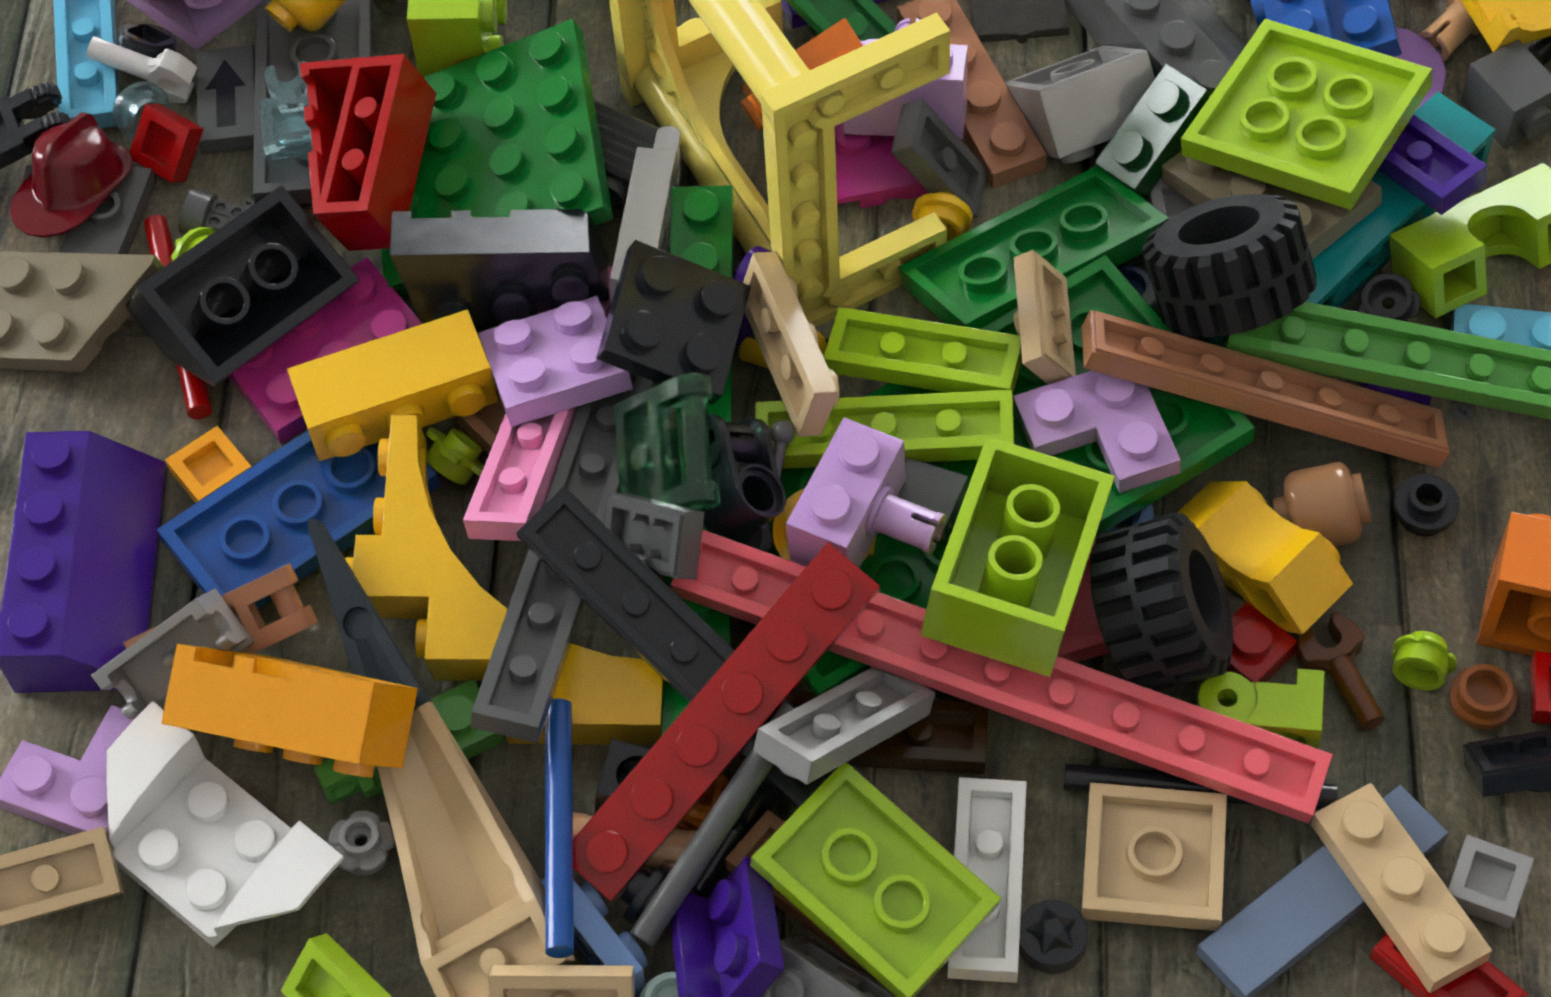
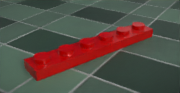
M827 542L573 839V869L606 898L614 902L637 872L649 861L754 738L758 728L765 725L781 703L789 697L880 590V585Z

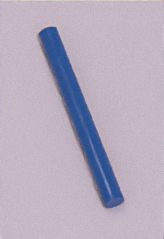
M561 698L552 699L545 720V953L553 958H565L574 953L572 704L570 701Z

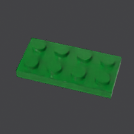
M1097 165L898 267L901 286L945 324L980 329L1018 307L1014 257L1033 250L1066 278L1104 255L1116 267L1133 257L1141 255L1143 253V245L1147 243V237L1158 229L1161 224L1169 220V218Z

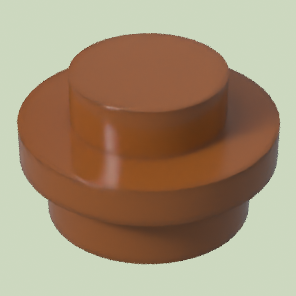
M1477 664L1462 670L1456 675L1450 686L1448 699L1453 713L1460 721L1476 729L1488 730L1498 728L1510 720L1517 706L1518 695L1511 678L1504 670L1491 664Z

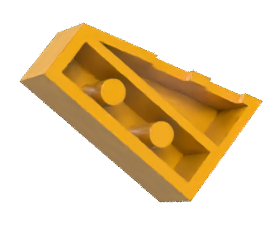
M177 643L161 724L233 738V747L250 751L273 753L274 747L284 749L282 758L294 762L322 765L324 757L334 759L333 771L372 778L375 766L403 768L418 688L269 655L231 650L224 651L222 649Z

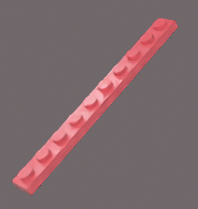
M702 530L697 579L673 578L670 585L671 589L680 598L757 625L803 572L806 566ZM879 592L876 593L828 650L1309 824L1314 815L1333 754L1059 656L1056 658L1051 677H1047L920 636L926 609Z

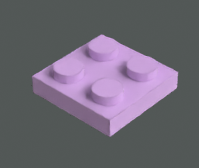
M597 296L581 301L568 302L559 308L524 319L507 321L498 327L478 333L511 427L633 389L628 371L596 359L607 321Z

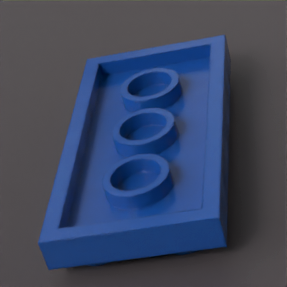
M307 430L156 530L162 543L203 594L216 588L220 595L226 594L291 563L299 581L293 583L295 585L320 568L307 526L309 518L323 522L341 553L355 544V535H369L374 532V501L376 497H385L386 477H381L378 470L379 442L365 446L350 456H335L319 462ZM427 462L429 493H431L441 485L437 472ZM268 595L254 603L257 609H260L272 599Z

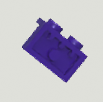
M745 856L727 879L719 881L714 887L710 899L689 892L671 919L670 925L678 997H761L784 970L772 885L750 866L751 858Z

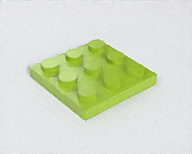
M1264 19L1181 137L1182 156L1352 210L1432 87V68Z

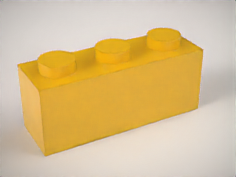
M468 309L287 368L319 462L335 456H350L365 446L379 442L381 438H389L391 415H417L420 426L423 428L455 416L472 415L483 407L498 402L491 367Z

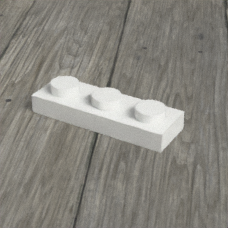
M959 777L954 857L1002 899L992 914L948 960L947 978L1017 983L1027 781Z

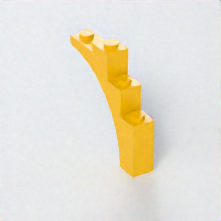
M391 415L389 438H381L378 445V470L381 477H386L385 497H376L374 501L373 529L375 535H355L354 557H345V560L381 619H418L415 633L417 658L425 659L435 681H469L473 678L475 681H483L507 608L480 587L452 552L436 521L428 489L427 444L417 415ZM570 644L553 699H566L572 704V744L610 745L613 738L634 745H654L662 736L664 679L643 659L611 656ZM545 723L538 743L505 736L508 744H545Z

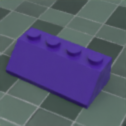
M91 431L26 432L0 610V668L14 693L108 691L101 690L91 674L126 650L123 642L150 629L160 537L156 529L162 526L168 467L165 461Z

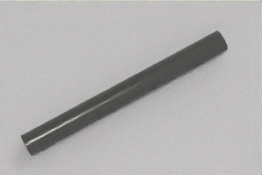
M782 702L769 722L795 708ZM754 745L629 932L633 937L650 948L654 947L774 765L753 752Z

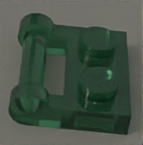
M700 373L683 374L614 404L620 493H630L696 511L710 510L720 506L719 484L712 481L706 402L712 399L710 376ZM679 407L681 411V425L686 483L682 484L681 464L678 437L679 425L677 421L676 409Z

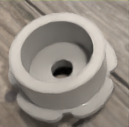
M367 810L353 812L346 821L339 820L331 829L328 838L329 845L344 856V860L338 867L359 876H367L380 871L389 861L392 848L395 845L390 823L380 821L377 813ZM366 837L367 842L363 846H357L355 844L356 839Z

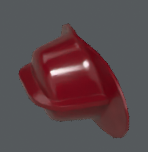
M86 112L80 113L70 122L53 126L43 132L34 143L32 173L22 183L11 200L10 216L15 227L28 236L42 238L62 235L79 227L96 212L111 192L131 172L133 159L129 151L118 143L111 142L106 133L98 126L95 118Z

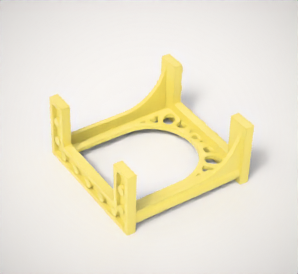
M609 0L622 94L631 107L644 102L660 127L674 126L680 131L681 158L700 186H733L735 238L746 254L755 246H761L772 252H777L787 276L792 277L795 281L798 301L808 322L817 327L835 318L838 307L854 309L900 287L899 266L947 242V228L936 213L933 212L839 257L835 126L950 73V29L937 12L809 70L783 34L781 0H688L699 15V18L690 19L679 27L676 24L674 0ZM736 69L762 107L768 205L734 157L722 132L720 122L721 102L725 88Z

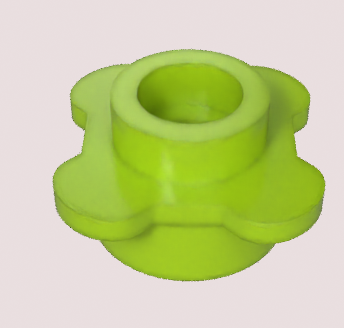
M433 427L428 429L426 435L434 443L427 452V462L437 472L460 485H466L474 473L481 476L485 465L478 459L482 448L475 440L457 429H451L447 436Z

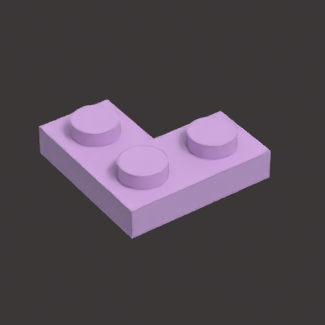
M1089 371L1013 396L1014 411L1031 450L1052 456L1097 441L1111 475L1115 476L1114 483L1119 493L1181 473V459L1148 386Z
M111 705L81 760L22 740L0 777V808L71 835L103 826L107 827L109 831L107 750L133 720L123 716L121 713L122 708Z

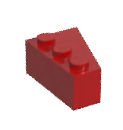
M405 54L300 63L301 78L307 84L308 106L304 107L305 123L311 128L313 149L308 152L313 214L347 251L390 249L392 212L410 211L437 93Z

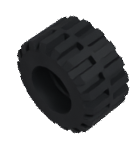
M1234 195L1196 205L1161 224L1158 229L1147 237V243L1143 245L1142 249L1163 324H1166L1167 328L1172 332H1181L1185 336L1217 337L1233 335L1262 327L1294 311V308L1302 305L1310 298L1309 294L1315 291L1317 285V276L1300 211L1293 201H1288L1286 197L1278 195Z
M1176 512L1099 535L1096 538L1091 554L1090 581L1092 599L1105 645L1125 680L1159 692L1225 674L1226 669L1230 666L1233 646L1231 609L1223 577L1215 556L1195 524L1183 513L1179 514Z

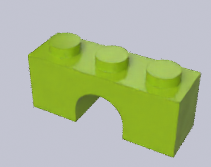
M1544 163L1539 164L1460 201L1443 215H1440L1438 212L1390 234L1392 274L1408 279L1411 283L1412 291H1416L1419 294L1420 306L1434 318H1438L1488 294L1485 259L1487 257L1500 254L1516 255L1526 259L1538 269L1551 264V168Z

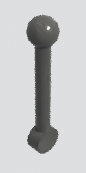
M787 420L777 421L770 430L772 440L774 441L773 453L779 478L787 444L791 443L795 438V428ZM771 521L749 535L748 546L769 552L773 544V533L770 530Z

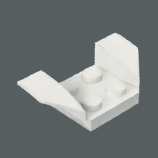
M152 701L107 750L109 841L114 848V858L120 869L212 947L216 946L238 925L300 910L326 878L344 860V856L300 820L290 828L205 758L195 735L188 729L161 724L164 710Z

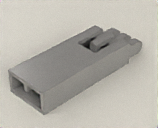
M663 126L657 130L653 148L637 147L610 277L611 304L627 249L635 239L668 252L671 233L672 187H679L681 179L680 131L674 126Z

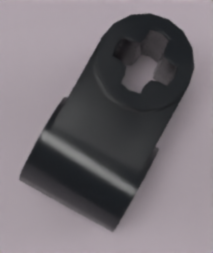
M703 413L698 415L690 424L685 445L686 455L692 466L698 492L700 512H704L703 523L709 532L740 542L778 516L784 510L786 504L785 490L779 478L773 453L772 434L768 425L762 419L747 417L740 420L739 423L724 422L719 415ZM705 450L710 451V454H706Z

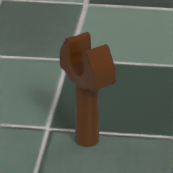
M1332 612L1328 623V630L1337 645L1330 648L1320 645L1316 641L1315 634L1309 628L1304 634H1298L1296 660L1301 669L1323 670L1325 673L1330 674L1362 731H1369L1383 723L1385 717L1353 662L1354 656L1361 652L1364 635L1358 625L1338 612Z

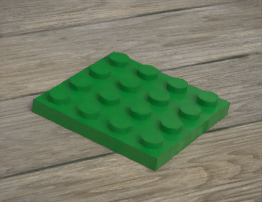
M573 18L424 77L437 94L410 206L412 218H451V211L470 210L471 218L510 217V210L581 209L589 214L595 226L613 219L583 31ZM380 249L383 277L387 280L388 287H393L401 298L409 296L390 257V249Z

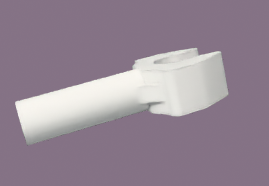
M93 36L86 53V58L147 80L152 96L164 102L187 103L195 85L192 79L198 67L180 53L170 49H164L156 58H151Z

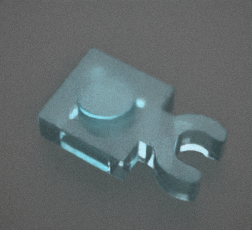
M305 61L297 62L298 75L295 79L288 82L278 80L274 65L266 67L264 77L271 98L260 99L259 106L262 145L267 161L308 155V152L313 150L311 128L305 123L304 107L308 106L307 84L303 81L300 74V63Z

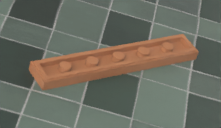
M1090 310L1082 325L1083 364L1085 369L1439 469L1450 454L1441 409L1099 311Z

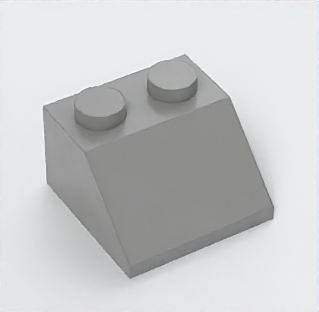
M1102 45L1008 80L1005 84L1047 156L1061 158L1063 164H1069L1095 155V145L1113 138L1152 84L1155 76L1147 50Z

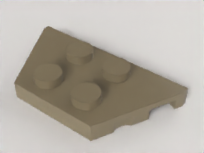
M0 251V369L84 372L102 350L105 339L110 334L116 332L131 315L126 303L133 296L136 286L165 266L155 255Z

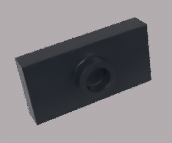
M1551 729L1463 744L1464 765L1483 797L1525 790L1533 792L1551 791Z

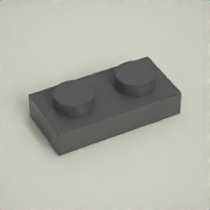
M923 99L903 104L891 152L929 193L948 192L956 195L970 207L973 218H976L979 212L987 169Z

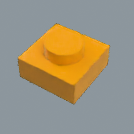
M218 426L165 459L170 473L195 504L252 467Z

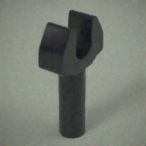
M764 781L761 783L692 889L708 897L726 869L725 858L767 810L772 812L778 795L771 791L772 786Z

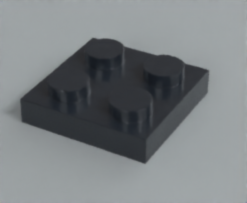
M635 239L625 255L596 359L714 405L724 392L751 286Z

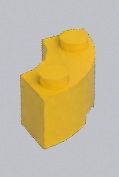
M1209 481L1178 511L1179 514L1183 513L1206 539L1215 556L1224 584L1287 632L1304 634L1353 585V582L1340 564L1341 558L1338 550L1329 540L1324 538L1319 532L1302 529L1281 517L1267 505L1261 493L1250 486L1247 481Z

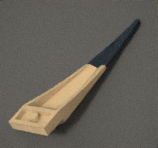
M309 518L308 530L328 590L352 674L418 688L403 768L377 766L399 856L420 963L435 996L489 997V973L492 965H568L574 962L573 954L565 958H553L546 955L545 889L540 883L539 876L325 525L321 521Z

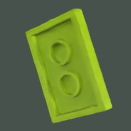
M847 762L839 766L751 857L750 866L896 997H915L992 914L1002 899Z

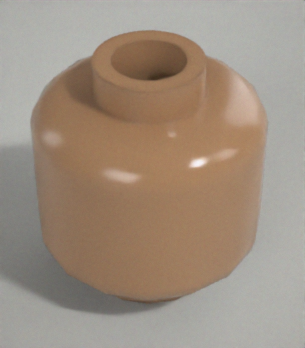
M1331 462L1290 472L1284 480V496L1273 498L1274 511L1281 517L1302 529L1319 532L1335 547L1358 541L1363 532V524L1372 523L1361 472L1351 474L1349 468L1342 462Z

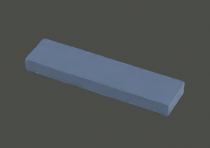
M1401 785L1383 798L1425 858L1445 843L1449 832ZM1323 845L1198 945L1196 955L1235 997H1254L1359 913L1367 904L1329 850Z

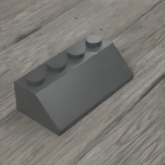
M1065 0L1067 9L1100 46L1109 45L1147 50L1155 78L1165 64L1207 89L1211 94L1246 46L1205 0Z

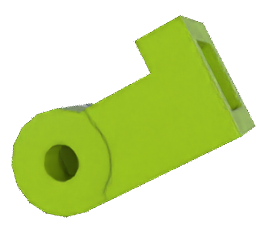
M1297 668L1295 685L1268 682L1254 683L1240 674L1226 672L1223 675L1206 679L1201 684L1197 706L1319 749L1322 734L1325 671Z

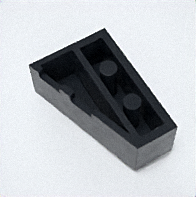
M581 209L510 210V217L471 218L470 210L451 211V218H412V211L392 212L390 257L423 324L468 309L478 334L479 332L498 327L507 321L520 320L559 308L568 302L581 301L597 296L600 302L610 300L608 256L591 217Z

